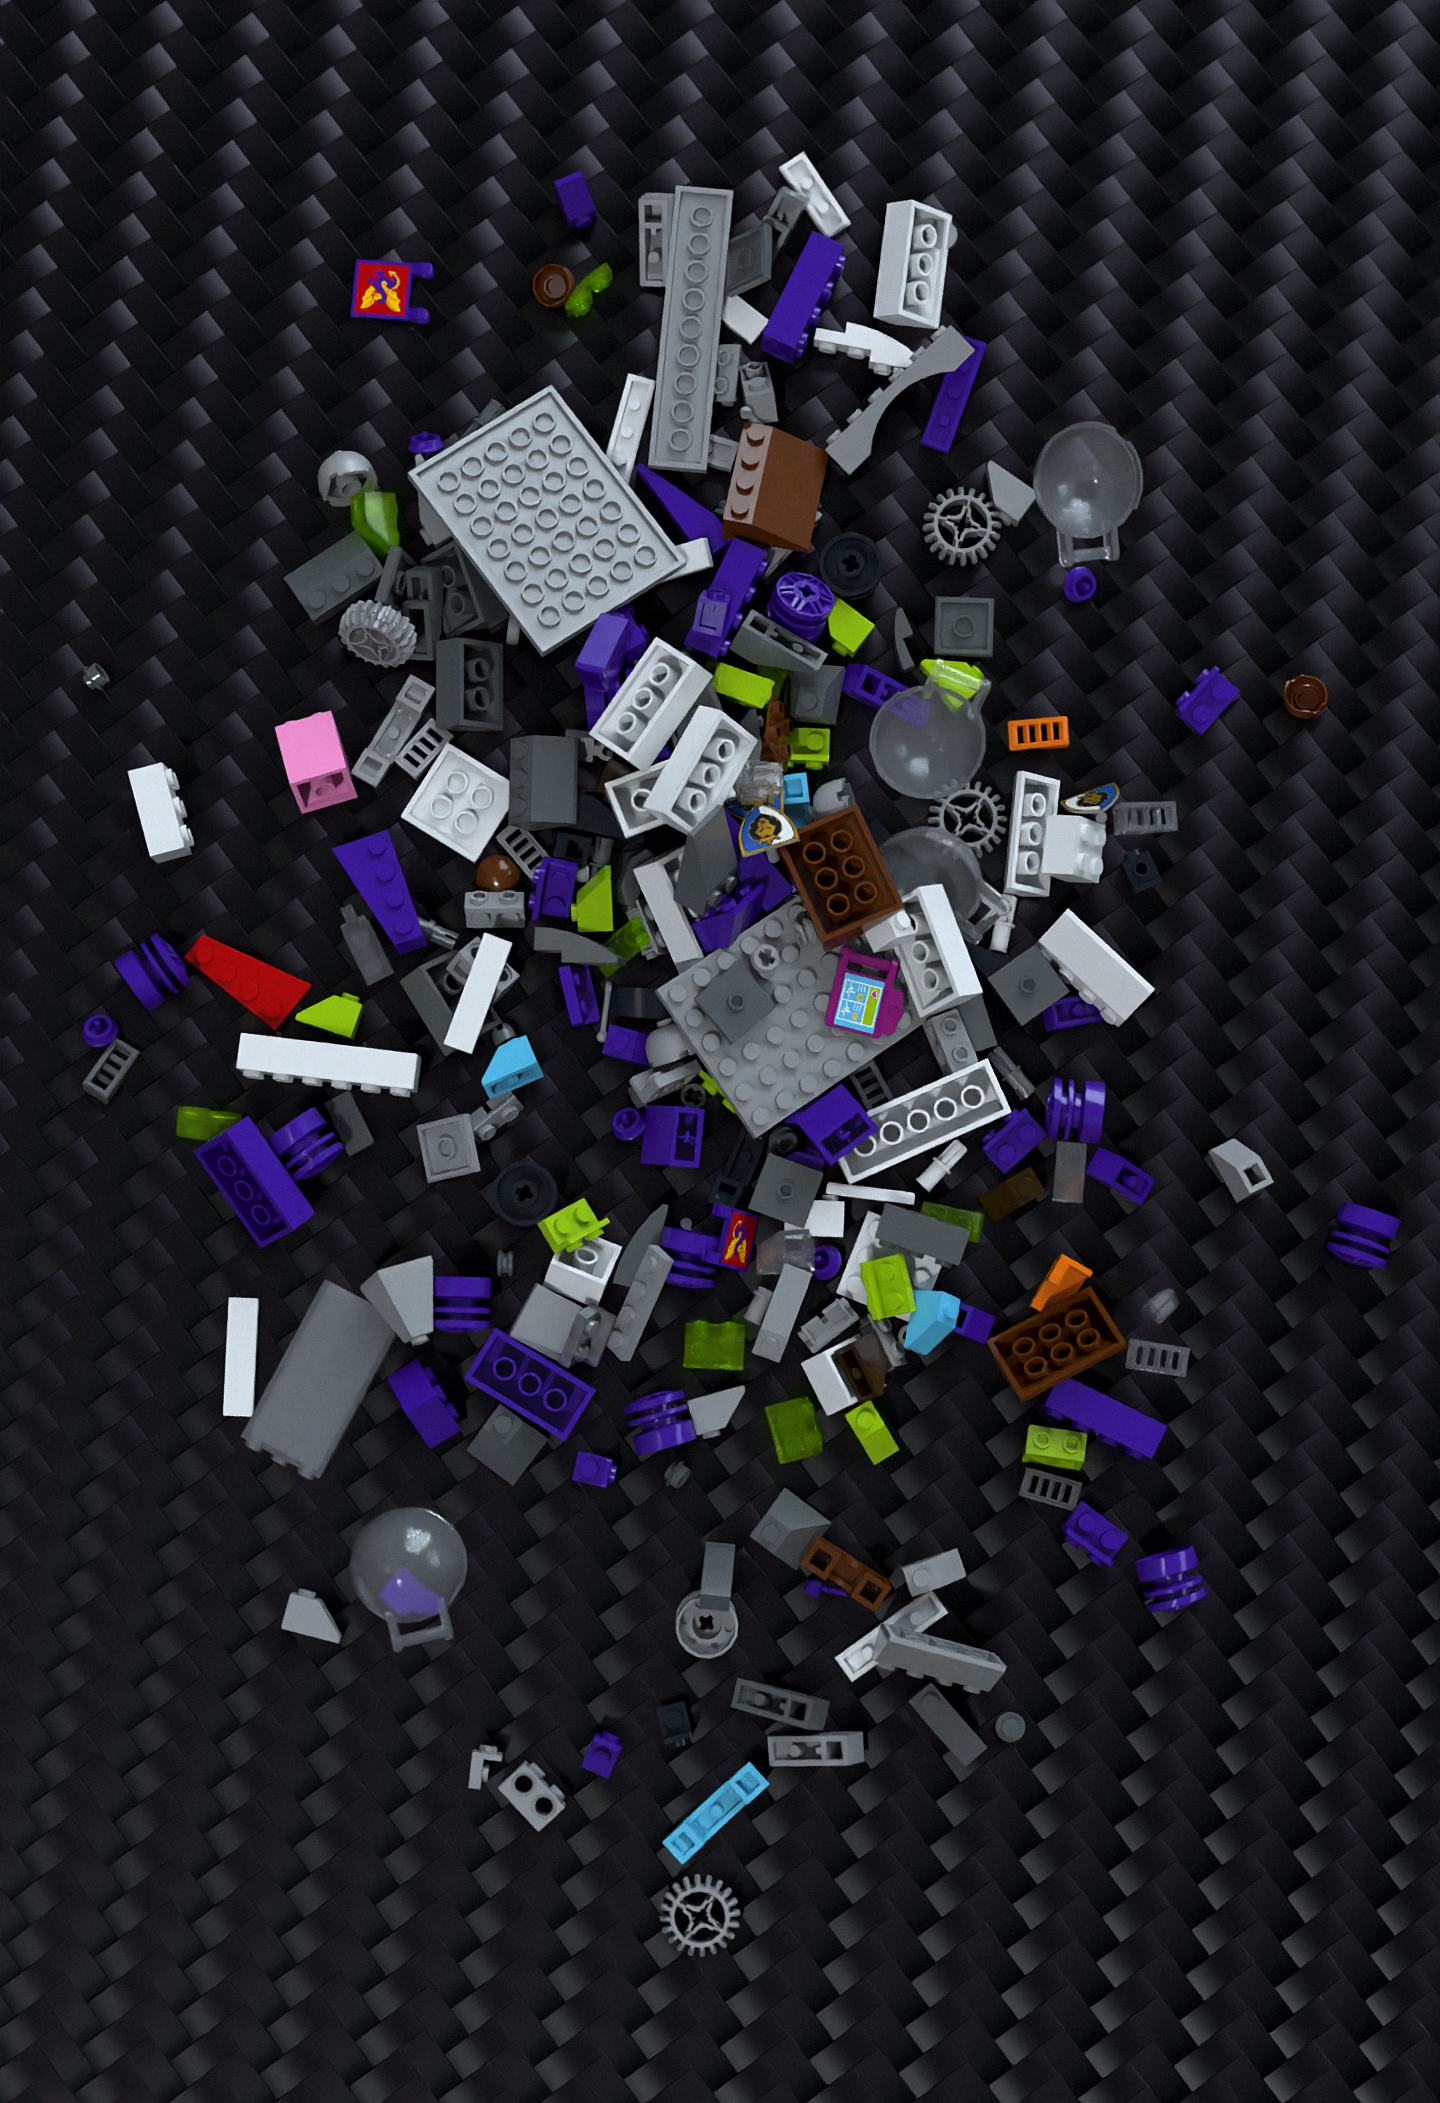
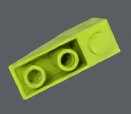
M707 661L704 669L713 676L710 681H712L720 701L762 709L770 700L774 681L721 662Z

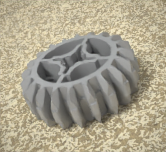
M959 487L958 496H954L953 491L948 489L946 492L947 500L939 494L936 497L939 505L932 502L929 504L928 508L933 513H925L924 519L931 523L924 524L922 529L925 532L932 533L925 536L924 540L926 543L935 541L930 547L932 553L936 552L939 548L942 550L938 559L943 560L946 554L951 556L949 559L950 565L955 563L956 558H960V565L965 566L966 557L970 558L972 564H976L978 561L976 554L978 553L983 559L987 558L988 554L985 548L993 551L996 545L991 540H999L1000 534L993 530L1000 529L1002 524L998 521H992L997 518L999 511L989 512L993 507V501H989L984 505L982 502L986 495L981 493L978 499L974 498L975 489L973 488L969 490L968 495H964L963 487ZM964 505L961 513L956 516H941L950 507ZM972 508L980 513L985 522L986 529L980 527V524L972 520ZM964 514H966V527L969 526V528H965L964 532L961 533L960 539H958V526L955 527L954 525H959ZM938 525L944 526V529L952 533V546L942 538ZM968 537H983L978 544L972 547L960 548L963 540Z
M369 599L366 603L359 600L356 604H351L340 620V630L338 632L342 637L341 642L347 645L348 651L355 652V657L365 659V663L370 661L376 667L381 664L385 668H388L390 665L398 667L399 664H405L416 648L415 644L418 635L414 631L415 626L409 623L410 618L403 617L401 611H395L391 608V605L387 607L381 601L376 604Z
M969 780L964 781V789L960 790L959 784L954 782L952 784L953 793L945 787L942 789V792L946 798L943 799L938 795L934 798V801L940 807L930 806L929 811L937 815V817L928 818L929 824H937V827L930 830V835L940 833L941 836L936 839L935 844L940 845L945 841L947 843L943 850L945 853H948L951 847L956 848L955 858L960 856L961 850L965 851L966 860L971 859L972 850H975L976 856L980 858L983 856L981 847H984L990 853L993 847L989 841L995 844L1001 842V839L995 835V832L1004 834L1006 828L998 825V823H1005L1007 821L1006 816H998V813L1005 810V805L995 807L994 804L1000 799V796L997 794L990 799L988 795L992 788L989 786L985 789L984 793L980 792L981 782H976L974 790L970 789ZM962 797L976 799L968 808L955 806L951 803ZM983 805L987 807L991 816L990 830L984 826L985 824L978 817V812ZM973 809H976L972 821H975V824L969 823L959 831L963 819H960V816L966 817L968 814H971ZM945 810L951 814L950 816L957 823V827L952 835L947 832L944 825L943 816ZM966 832H974L984 837L973 843L958 841Z
M695 1874V1884H690V1880L686 1876L683 1878L685 1885L683 1889L678 1883L673 1884V1888L677 1892L676 1895L666 1892L665 1897L671 1901V1904L661 1903V1909L669 1911V1913L660 1915V1921L670 1923L662 1927L663 1933L673 1931V1934L668 1938L669 1943H673L677 1939L680 1940L677 1950H683L685 1944L689 1945L688 1955L692 1956L694 1954V1947H700L699 1953L703 1957L705 1956V1947L707 1946L710 1947L712 1954L717 1953L715 1943L718 1942L723 1948L727 1946L726 1940L723 1938L724 1935L730 1939L735 1937L733 1931L728 1928L739 1927V1922L731 1919V1917L739 1916L740 1910L730 1909V1907L738 1903L737 1898L727 1900L726 1897L731 1894L732 1890L728 1887L721 1892L722 1880L719 1879L715 1886L710 1885L712 1882L711 1875H707L704 1884L700 1883V1875ZM694 1892L708 1893L699 1903H692L683 1899L688 1894ZM716 1898L721 1902L725 1911L723 1924L717 1921V1918L710 1912ZM706 1905L705 1916H708V1920L701 1918L694 1925L695 1914H692V1911L699 1912ZM676 1907L682 1909L690 1919L684 1932L681 1931L675 1919ZM706 1927L717 1931L708 1938H692L693 1934L695 1935L700 1928Z

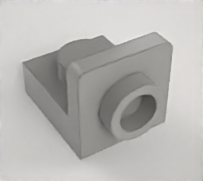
M480 1745L479 1750L473 1749L468 1788L480 1789L481 1782L488 1781L489 1764H484V1760L502 1761L503 1753L497 1752L496 1746Z

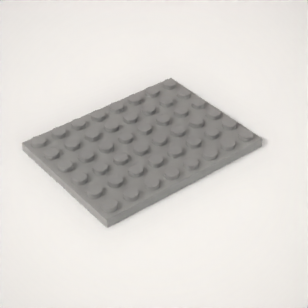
M552 385L408 472V479L542 657L594 625L600 613L610 615L611 612L618 610L686 567L687 561Z
M799 896L741 933L729 948L717 949L655 991L753 1139L938 1014L935 1013L923 1018L919 1017L899 963L893 989L900 990L904 994L902 1002L904 1014L898 1021L896 1031L893 1034H882L880 1038L876 1039L826 1026L824 1019L842 945L824 952L818 937L815 943L807 942V946L803 948L799 945L793 933L792 924L794 922L800 924L802 919L808 918ZM865 933L844 944L851 946L853 951L887 960L890 957L898 959L894 948L874 953ZM762 945L773 946L778 951L780 957L777 967L767 973L756 971L750 961L753 951ZM769 953L758 954V958L762 959L761 965L765 966L769 962L770 964L772 963V960L768 958ZM740 961L777 1007L730 1045L693 999ZM848 961L846 970L885 980L886 971Z

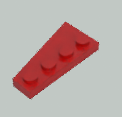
M205 935L199 938L184 957L275 1031L279 1029L313 987L312 984Z

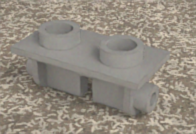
M719 344L713 402H722L723 406H733V402L737 401L736 389L739 364L742 358L741 344Z
M646 899L636 900L635 908L627 907L626 915L633 932L642 928L644 930L643 934L636 937L642 956H646L648 961L658 957L660 954L670 953Z
M511 1091L494 1099H489L486 1103L492 1110L488 1114L481 1106L470 1115L474 1140L478 1144L493 1137L497 1129L506 1122L514 1120L524 1108Z
M844 1297L840 1300L836 1298L831 1305L822 1311L824 1317L820 1319L816 1315L808 1323L800 1327L802 1330L797 1334L813 1354L860 1318Z
M868 1313L867 1317L859 1320L861 1326L858 1328L863 1337L874 1331L876 1332L888 1356L886 1373L893 1371L895 1366L908 1364L904 1357L905 1351L902 1345L896 1341L891 1331V1322L888 1318L873 1321L871 1314Z

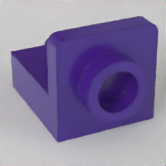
M717 588L703 590L698 598L692 631L721 637L724 632L728 606L731 603L732 596L726 595L725 591Z
M578 1451L572 1480L607 1488L608 1482L614 1483L617 1466L612 1465L613 1458Z
M603 1731L602 1735L595 1733L581 1767L609 1778L623 1746L618 1743L619 1737Z

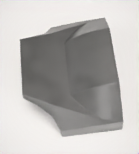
M632 848L626 852L611 854L612 900L614 903L635 908L641 887L633 869L654 858L655 853L647 849Z

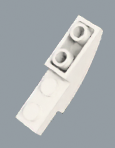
M847 322L845 333L816 328L814 346L819 347L820 351L825 353H836V350L847 352L849 357L863 359L864 356H869L868 368L874 369V373L890 375L891 372L894 373L900 366L906 370L913 363L909 359L913 354L911 350L895 339L871 328Z

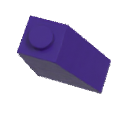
M611 612L610 615L600 613L575 664V669L585 688L613 695L633 633L631 623L626 616L616 612Z

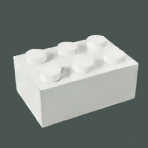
M162 762L128 771L150 857L157 863L192 854L190 846H194V840L190 828L188 829L183 823L182 818H186L187 813L183 801H180L179 797L176 796L175 790L180 789L176 773H173L172 769H168Z

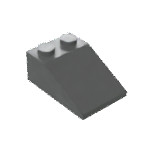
M718 804L688 833L673 897L674 901L702 916L711 907H717L722 896L734 889L738 879L735 877L738 863L723 806Z

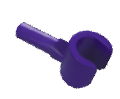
M814 1578L809 1579L804 1587V1592L817 1599L821 1591L842 1596L847 1595V1591L844 1588L830 1586Z

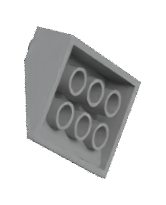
M882 1622L872 1655L880 1668L895 1671L896 1667L907 1670V1675L923 1679L924 1674L935 1677L936 1683L946 1686H952V1683L955 1682L964 1685V1690L980 1694L981 1690L989 1692L1005 1673L1007 1667L994 1652Z

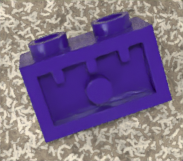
M1216 666L1211 671L1205 668L1194 681L1198 684L1196 689L1192 693L1186 690L1176 702L1179 708L1174 714L1200 736L1240 692L1239 689L1218 672L1220 669Z
M544 856L541 867L535 866L532 883L537 884L536 892L531 891L528 908L533 909L532 920H538L540 913L569 918L579 863Z
M588 965L559 967L572 1027L599 1022L601 1018Z
M1015 1108L1003 1119L1006 1125L999 1132L994 1128L982 1139L985 1145L981 1150L1004 1175L1047 1136L1043 1128L1028 1114L1026 1108L1020 1112Z
M1080 1500L1060 1527L1066 1533L1063 1539L1076 1549L1080 1545L1089 1551L1086 1556L1100 1567L1103 1563L1111 1567L1114 1564L1112 1561L1113 1557L1129 1538V1536L1082 1500Z

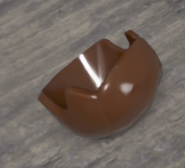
M550 263L538 270L533 278L532 291L537 301L546 307L560 308L568 304L575 294L576 282L574 276L569 269L562 265Z
M1300 674L1285 683L1283 701L1286 709L1293 716L1301 719L1311 718L1325 709L1328 693L1325 684L1317 677Z
M491 855L480 862L475 872L476 885L479 890L485 892H503L507 890L518 892L523 882L521 868L513 859L504 855Z

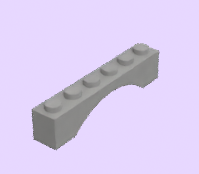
M942 325L930 337L934 342L926 350L921 346L909 357L913 363L906 370L900 366L888 378L892 384L885 391L879 387L867 399L871 404L863 412L858 408L846 420L850 425L843 432L837 429L826 440L829 446L825 450L849 475L871 454L872 440L877 423L885 408L896 395L910 384L924 377L941 372L955 371L975 351L952 325L947 329Z

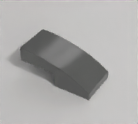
M901 607L896 609L893 637L898 664L902 674L914 668V663L904 643L912 639L913 632Z

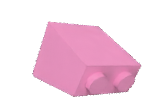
M331 710L324 713H315L310 717L297 721H288L283 725L275 727L289 784L302 814L358 797Z

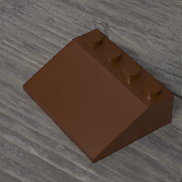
M744 422L723 515L722 538L733 540V537L747 543L808 553L829 458L827 451L775 427Z
M857 804L797 829L800 841L777 848L824 952L854 940L905 909Z
M1091 1286L986 1341L997 1366L1022 1403L1128 1347Z

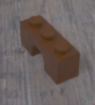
M814 1533L799 1556L802 1566L824 1580L830 1579L850 1594V1597L876 1612L891 1589L888 1579Z

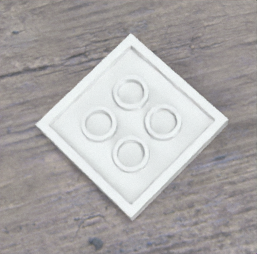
M447 742L401 814V818L476 864L509 811V780Z
M868 1211L836 1293L867 1305L865 1287L860 1279V1263L904 1253L913 1295H915V1290L932 1291L941 1269V1265L934 1263L936 1258L924 1255V1258L920 1259L907 1254V1248L896 1245L894 1250L879 1245L880 1239L875 1238V1232L881 1216ZM911 1312L896 1315L895 1317L909 1322Z

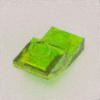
M607 262L591 272L574 289L565 304V312L568 318L574 314L578 317L591 309L590 305L594 304L593 296L590 292L593 290L596 293L600 292L610 285L609 281L613 280V276Z
M634 917L612 934V937L602 945L623 957L627 963L649 945L651 940L648 933ZM622 966L597 967L608 978Z
M179 1106L176 1136L208 1141L240 1121L242 1115L237 1112L210 1111L208 1108Z
M923 1201L921 1214L969 1229L968 1241L979 1243L985 1214Z

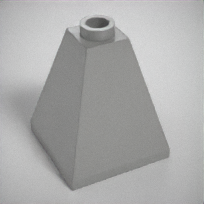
M431 1255L378 1270L360 1286L362 1293L404 1343L411 1342L412 1346H417L429 1341L428 1335L433 1332V1260Z

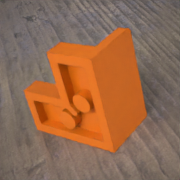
M1064 1254L1057 1255L1029 1307L1042 1312L1076 1294L1085 1278L1091 1277L1093 1271Z

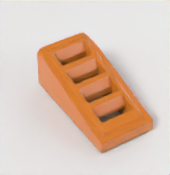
M1067 716L1007 722L1009 751L1068 748L1069 746ZM1053 725H1058L1059 740H1054ZM1041 726H1046L1047 741H1042ZM1023 727L1024 743H1018L1017 728ZM1029 727L1035 728V742H1030Z

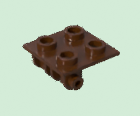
M772 690L771 698L768 701L767 718L764 720L760 762L765 768H773L774 765L780 764L783 771L787 772L788 759L792 757L790 736L794 734V724L792 719L787 717L782 701H778Z

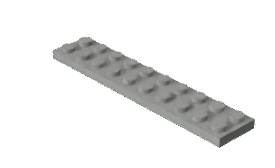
M678 185L675 188L648 468L695 473L707 472L733 190Z

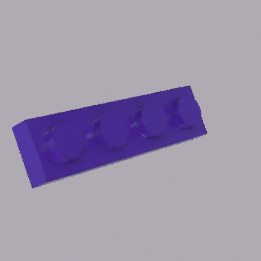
M963 335L961 336L975 351L955 371L946 372L921 441V445L946 454L949 453L987 346L986 343Z

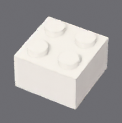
M1047 815L1041 873L1066 882L1099 883V876L1103 870L1101 859L1102 847L1106 842L1105 825L1081 816Z

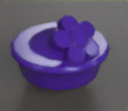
M423 431L422 434L411 437L408 449L411 452L426 454L423 457L425 460H429L439 454L444 444L441 442L439 435Z
M1085 567L1072 569L1064 580L1065 595L1073 602H1082L1089 599L1096 590L1095 577Z
M95 1015L86 1021L82 1032L83 1039L93 1047L106 1046L117 1037L118 1025L106 1015Z
M632 1107L619 1110L613 1118L612 1130L614 1135L624 1141L637 1138L646 1127V1116L641 1110Z
M826 1244L816 1247L812 1250L808 1259V1266L811 1273H813L812 1275L821 1280L832 1278L840 1269L842 1262L841 1254L833 1245Z

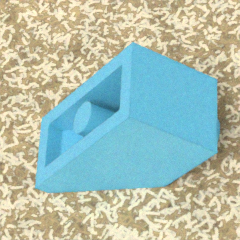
M526 1035L513 1038L506 1044L498 1047L481 1080L490 1100L544 1077Z
M915 1290L914 1300L917 1311L910 1314L904 1348L921 1355H927L955 1328L961 1299L943 1291Z

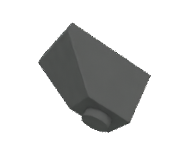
M821 665L816 675L789 670L783 703L787 717L791 718L792 721L836 725L846 668Z
M500 1403L466 1451L513 1486L549 1438L503 1403Z
M784 1487L749 1536L797 1570L801 1565L799 1556L814 1533L822 1537L832 1523Z

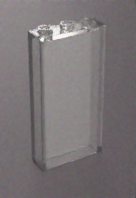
M325 1279L241 1435L242 1438L247 1440L245 1443L247 1447L259 1453L262 1449L272 1453L271 1459L283 1466H287L288 1463L293 1464L299 1468L297 1473L309 1480H313L314 1476L322 1478L397 1337L396 1332L369 1301Z

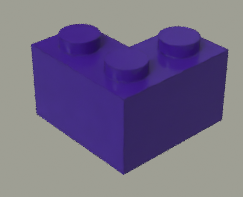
M418 1359L387 1377L405 1414L430 1449L461 1430L455 1420L460 1416L451 1402L445 1404L444 1401L447 1400V1397L439 1384L434 1386V1383L438 1380L429 1366L423 1368Z

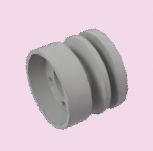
M701 1589L683 1598L678 1606L675 1620L676 1633L679 1642L687 1652L701 1658H713L722 1655L733 1645L738 1632L737 1614L731 1601L729 1612L700 1609ZM711 1615L713 1625L705 1624L702 1627L700 1617L707 1618Z

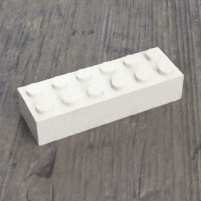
M241 1033L236 1068L243 1072V1076L252 1079L264 1080V1075H273L272 1079L278 1082L293 1083L294 1078L302 1079V1083L310 1086L322 1087L323 1082H332L331 1086L336 1089L351 1090L352 1085L361 1086L360 1090H363V1092L380 1094L382 1088L390 1089V1093L395 1096L410 1097V1092L417 1093L422 1058L418 1054Z
M988 1058L867 1111L866 1113L878 1127V1130L838 1160V1163L848 1185H851L1010 1114L1011 1109Z

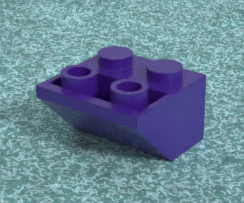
M747 883L738 887L733 892H726L716 908L711 907L703 916L698 914L699 916L690 924L707 954L713 953L719 948L722 950L729 948L741 933L758 920L765 891L763 883L753 886Z
M842 1084L794 1119L830 1167L878 1130V1127L861 1105Z
M648 1105L645 1115L647 1123L643 1134L641 1163L699 1169L705 1109Z

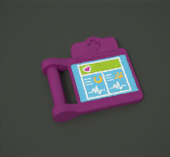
M843 944L838 956L837 969L824 1024L876 1039L880 1038L882 1034H893L896 1031L898 1021L904 1014L902 1007L904 994L900 990L893 989L899 959L890 957L887 960L853 951L851 946ZM848 961L886 971L885 980L846 970Z

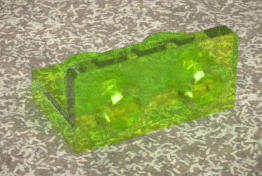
M695 1321L693 1323H686L684 1368L743 1370L745 1326L734 1322L709 1324L705 1321Z
M808 1396L765 1407L780 1464L811 1457L823 1452L822 1436L816 1428L814 1421L815 1411L812 1403L809 1402Z

